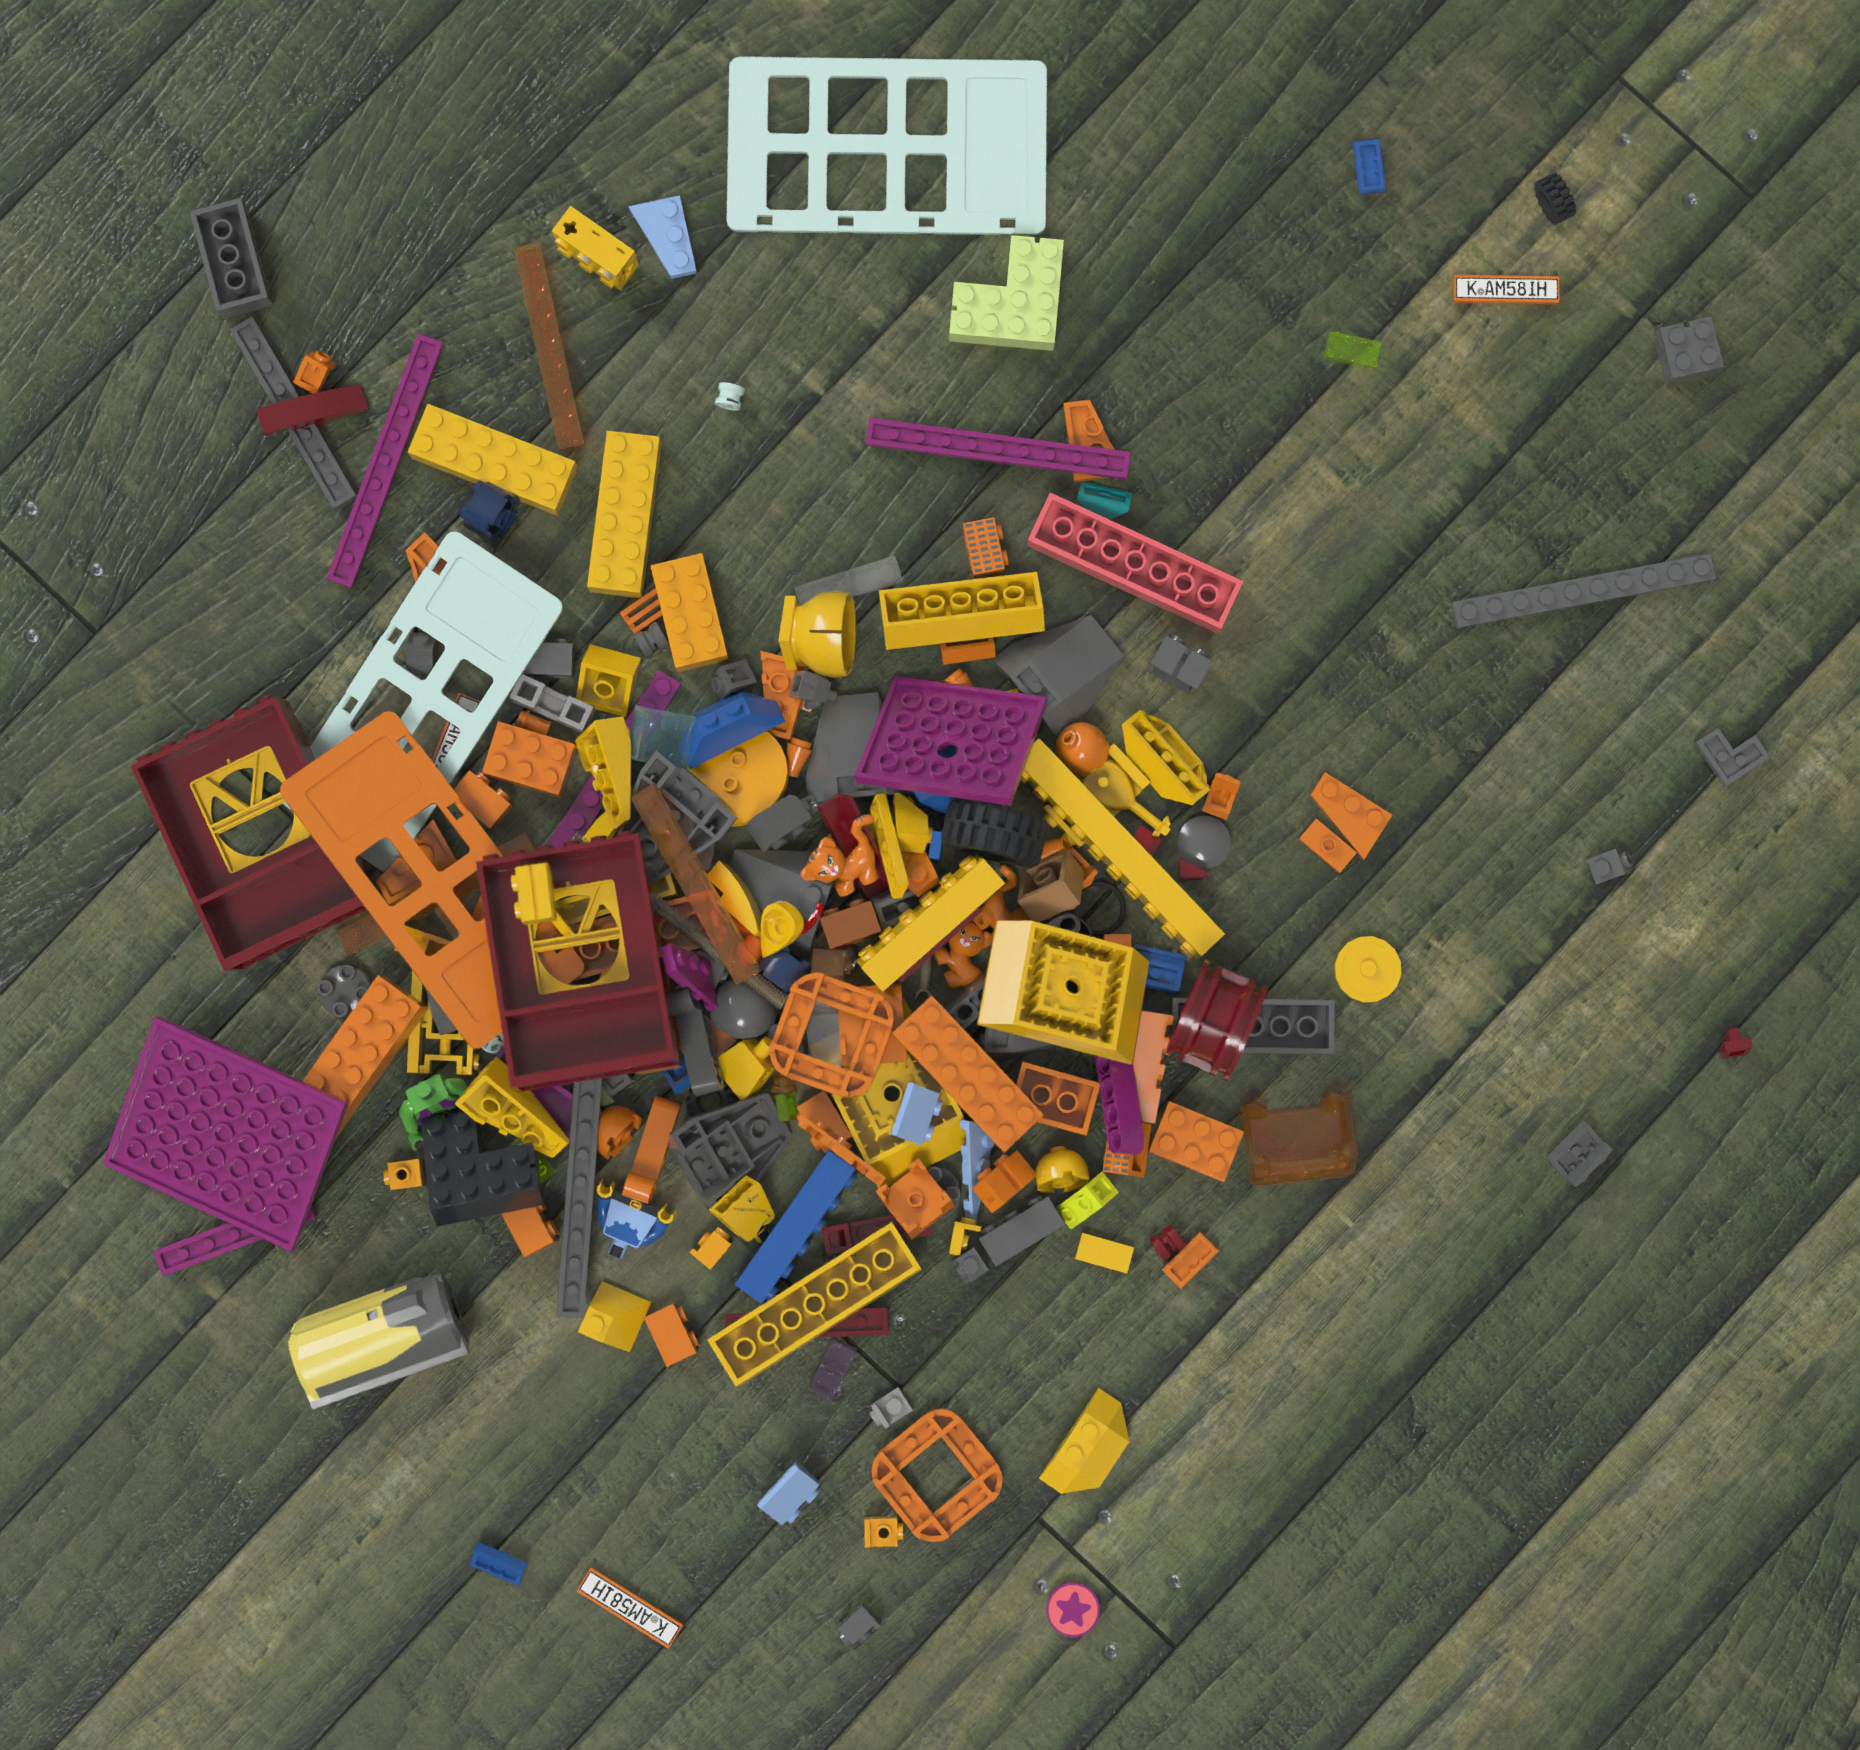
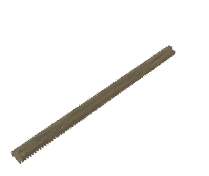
M578 832L571 839L580 840V843H586V838L582 840L584 836L579 838L581 834L577 836ZM655 892L652 893L655 913L660 914V917L668 921L670 925H673L674 928L676 927L682 934L684 933V936L689 937V940L692 939V942L697 943V946L700 945L702 950H705L711 957L713 956L719 963L721 962V965L726 966L727 969L729 968V971L734 972V975L737 974L739 979L745 980L748 986L750 985V987H753V990L755 989L756 992L761 993V996L766 997V1000L769 999L771 1004L777 1005L779 1010L787 1001V995L784 996L785 993L781 995L782 991L778 993L779 989L776 990L777 987L774 989V985L770 987L772 983L768 984L769 981H766V979L762 981L763 976L761 978V975L757 976L758 972L754 974L755 970L751 972L753 968L749 970L750 966L747 967V964L743 966L745 962L741 964L742 960L739 961L740 958L736 959L737 956L733 958L734 954L731 955L732 952L728 953L729 950L725 952L726 947L722 949L724 946L720 947L721 943L717 945L718 941L714 943L716 940L712 941L713 937L710 938V935L706 937L708 933L704 935L705 931L702 932L703 929L699 930L700 927L696 929L697 925L693 927L695 923L691 924L692 921L688 923L689 918L685 920L687 917L683 918L684 915L680 916L681 912L677 914L679 911L675 912L676 908L673 909V906L669 908L671 904L667 906L668 902L664 904L666 900L661 902L663 898L659 900L660 896L656 898L658 894L654 895Z

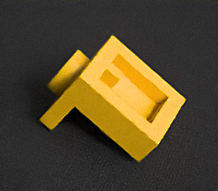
M961 1217L960 1222L955 1221L949 1254L960 1256L961 1250L966 1251L969 1235L964 1234V1230L981 1232L982 1226L976 1225L977 1220Z

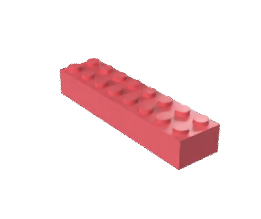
M1052 493L1049 494L1027 541V546L1217 634L1222 629L1243 583L1240 579Z

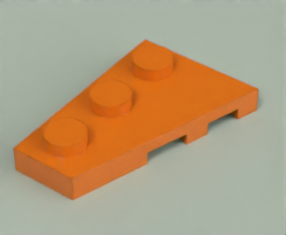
M1090 400L1063 404L1068 444L1115 450ZM1073 473L1074 482L1107 478Z
M761 651L764 698L777 702L786 721L767 732L773 737L791 741L803 702L788 697L791 685H793L795 671L811 672V669L798 662L797 670H787L783 656Z
M1326 772L1310 794L1311 798L1328 819L1335 824L1346 841L1353 846L1360 858L1364 860L1392 817V814Z
M432 819L414 841L435 869L442 872L457 862V859L435 820ZM401 855L376 880L388 904L421 887L420 880Z
M875 836L873 839L879 849L878 841ZM901 851L909 882L907 888L917 897H920L939 883L938 876L925 851L924 853Z

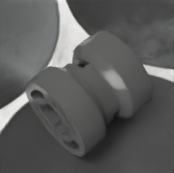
M657 622L649 625L647 631H639L633 634L646 658L652 655L656 648L663 649L669 645Z

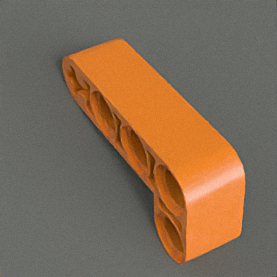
M655 1096L632 1170L629 1172L623 1188L622 1196L647 1204L651 1203L670 1145L669 1133L675 1129L682 1103Z

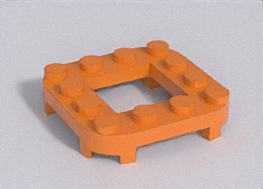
M822 973L805 975L794 982L790 989L789 997L769 1047L772 1064L783 1076L844 1098L861 1096L871 1087L894 1026L893 1010L888 1001L878 993L870 992L828 977ZM816 1002L866 1019L848 1070L798 1052Z
M945 1408L931 1410L920 1417L882 1448L875 1456L872 1464V1478L876 1488L879 1489L917 1538L929 1542L943 1541L949 1538L959 1527L991 1501L993 1502L999 1495L1002 1487V1473L995 1459L963 1419L955 1412ZM942 1437L974 1477V1480L932 1513L900 1470Z

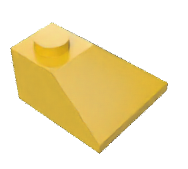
M602 1281L588 1307L578 1332L607 1345L630 1352L652 1302Z

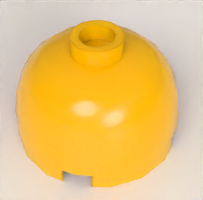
M1064 1146L1051 1148L1050 1153L1045 1154L1038 1161L1036 1167L1037 1189L1043 1193H1055L1054 1188H1065L1064 1192H1070L1084 1187L1088 1180L1090 1181L1088 1167L1084 1158L1072 1150H1066Z

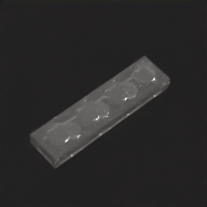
M892 556L796 586L794 589L799 604L802 605L819 593L843 591L851 593L852 597L855 598L902 583L903 578L896 557Z

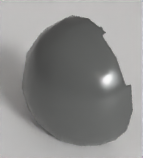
M739 977L725 981L715 991L718 1007L708 1011L710 1022L712 1021L719 1030L735 1039L753 1038L767 1032L775 1023L778 1013L774 1003L771 1004L769 999L766 1000V997L761 996V993L759 994L758 991L753 990V987L748 986L745 980L742 981Z

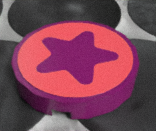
M1069 1581L1060 1584L1050 1593L1046 1605V1614L1050 1625L1056 1632L1066 1637H1079L1087 1634L1095 1627L1099 1619L1100 1605L1097 1596L1090 1587L1082 1583Z

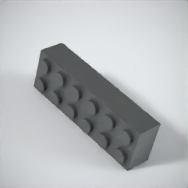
M1187 998L1170 999V1015L1174 1016L1173 1024L1170 1025V1038ZM1264 999L1241 1054L1333 1055L1334 1000Z

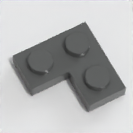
M1717 728L1694 743L1724 787L1770 758L1756 735L1733 749L1720 729Z

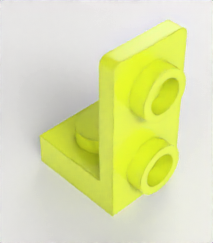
M1102 1171L1055 1209L1067 1226L1073 1229L1101 1209L1119 1192Z

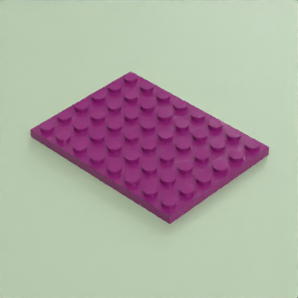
M157 1016L154 1017L103 1165L286 1250L293 1251L296 1249L349 1102Z

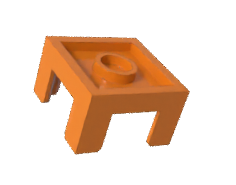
M919 1158L908 1166L910 1172L890 1187L884 1184L875 1191L911 1239H914L955 1207L952 1200L935 1182Z

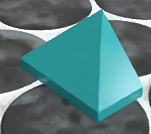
M1081 481L1077 500L1083 508L1111 520L1128 512L1132 493Z

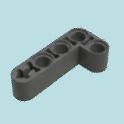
M688 986L668 991L672 1016L676 1017L689 1081L694 1095L697 1097L722 1090L724 1087L708 1010L704 1007L705 1001L703 999L696 1000Z

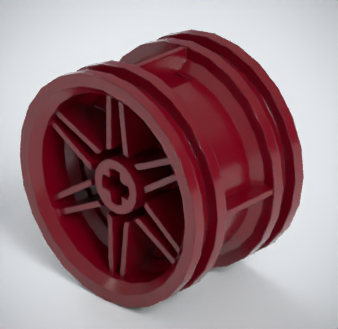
M1205 959L1164 1054L1170 1056L1171 1052L1178 1054L1177 1060L1185 1061L1210 1072L1213 1076L1218 1071L1223 1074L1222 1080L1228 1081L1249 1038L1269 987L1263 984L1261 989L1255 987V980L1245 978L1220 965L1213 969L1209 967L1210 961Z

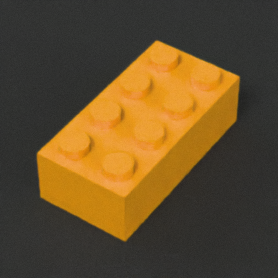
M700 553L650 565L677 672L729 660L703 554Z

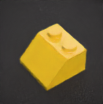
M590 644L581 662L576 699L593 706L597 710L626 717L638 679L641 658Z

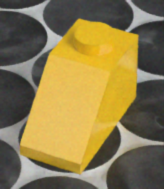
M895 793L890 813L900 851L924 853L927 843H931L933 831L932 827L928 826V816L902 794Z

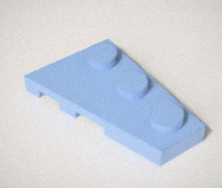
M680 196L629 206V210L649 240L670 278L696 274Z

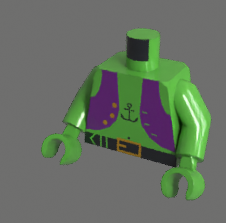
M438 1074L405 1091L407 1099L402 1103L399 1114L406 1132L409 1133L408 1140L413 1150L416 1151L415 1143L417 1141H423L422 1131L417 1130L419 1127H422L421 1119L447 1115L459 1108L455 1105V1102L468 1088L464 1080L461 1078H447Z

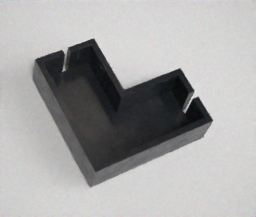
M464 1111L450 1113L451 1118L446 1119L445 1115L421 1119L429 1206L437 1227L544 1205L539 1159L533 1143L484 1152L481 1125Z

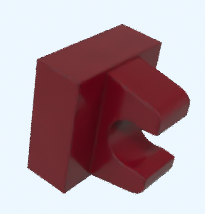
M1739 1028L1727 1029V1033L1724 1034L1725 1041L1720 1046L1719 1053L1721 1059L1748 1055L1752 1049L1750 1037L1742 1038Z

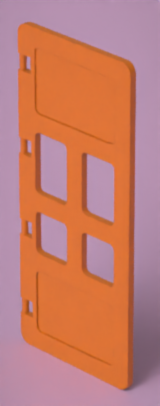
M391 711L384 712L285 780L280 787V793L467 1044L475 1049L482 1048L502 1033L485 918L481 921H475L456 897L453 888L477 871L476 861H482L483 856L490 854H499V857L504 856L471 812L465 807L459 796L417 743L398 715ZM403 737L413 747L407 754L398 743ZM454 803L463 814L458 820L447 809ZM432 804L440 808L470 849L468 854L442 872L435 869L404 827L407 821ZM384 838L390 840L421 882L419 889L395 906H389L356 863V858ZM436 903L456 928L459 936L432 956H427L407 931L404 924L430 904ZM552 921L538 924L536 941L551 939L554 936L556 938L563 936ZM572 947L564 948L559 953H556L554 950L538 953L539 959L547 972L562 983H571L584 971V963Z

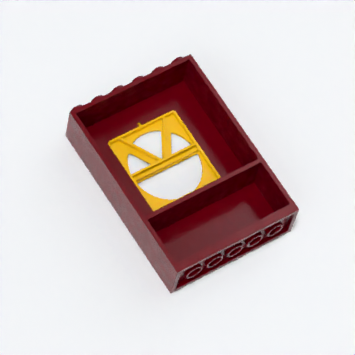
M272 695L259 699L257 701L258 705L250 709L243 707L233 712L234 716L227 720L221 718L209 724L210 728L202 732L195 730L186 734V739L179 743L173 741L161 747L162 751L154 755L152 753L144 754L136 759L137 763L130 766L224 971H240L367 910L295 813L292 830L287 840L280 848L264 856L253 857L240 854L226 845L219 836L220 833L286 802L280 792L262 801L265 772L271 773L283 783L316 760L289 701L276 696L273 697ZM244 768H253L250 807L220 786L225 777L234 771ZM213 797H218L238 812L214 823L212 818ZM359 855L356 858V863L359 865V867L371 881V878Z
M634 831L617 833L618 837L607 839L606 835L590 838L591 842L580 843V840H571L564 842L563 847L553 848V845H542L537 847V851L526 853L525 849L509 852L510 856L499 857V854H490L483 856L482 861H476L510 1087L518 1093L680 1065L645 845L640 835L634 834ZM548 863L551 866L555 902L571 895L590 897L577 934L556 910L557 920L552 921V923L563 936L536 941L539 923L524 925L521 922V918H516L514 903L519 902L518 891H513L511 875H516V867ZM604 905L614 917L617 927L590 932L599 906ZM619 939V950L613 966L601 979L591 984L573 986L558 981L547 972L538 956L539 952Z

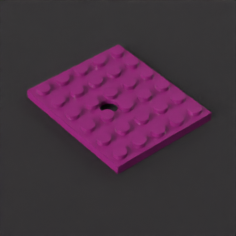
M894 676L855 773L856 783L1011 806L1047 707V698L1044 696ZM948 745H953L958 749L957 754L950 758H943L938 755V751L945 750Z

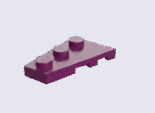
M672 944L661 947L667 974L683 988L688 986L696 1000L703 999L705 1001L704 1007L708 1011L716 1009L718 1005L711 978L712 966L707 957Z

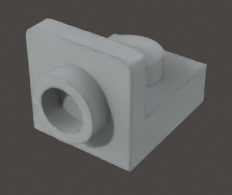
M899 1387L871 1404L873 1411L869 1414L878 1427L883 1425L886 1429L913 1409Z

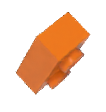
M993 637L939 644L943 665L996 657Z

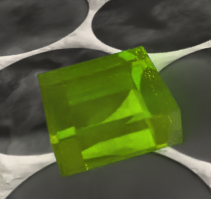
M794 1094L775 1095L779 1122L797 1120L795 1116L797 1111Z

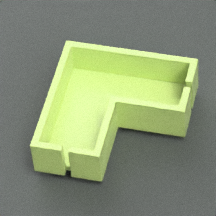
M1011 235L1007 287L954 282L949 341L1053 351L1064 240L1040 238V243H1035V237Z

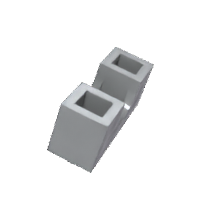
M523 674L510 695V699L514 703L580 733H583L590 726L596 713L593 706L571 696L562 695L548 688L545 684Z

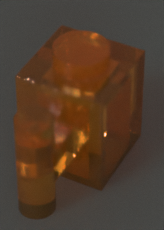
M813 949L811 974L822 973L846 983L852 974V959H849L845 950Z

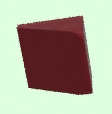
M1179 858L1177 860L1180 881L1204 880L1207 877V871Z

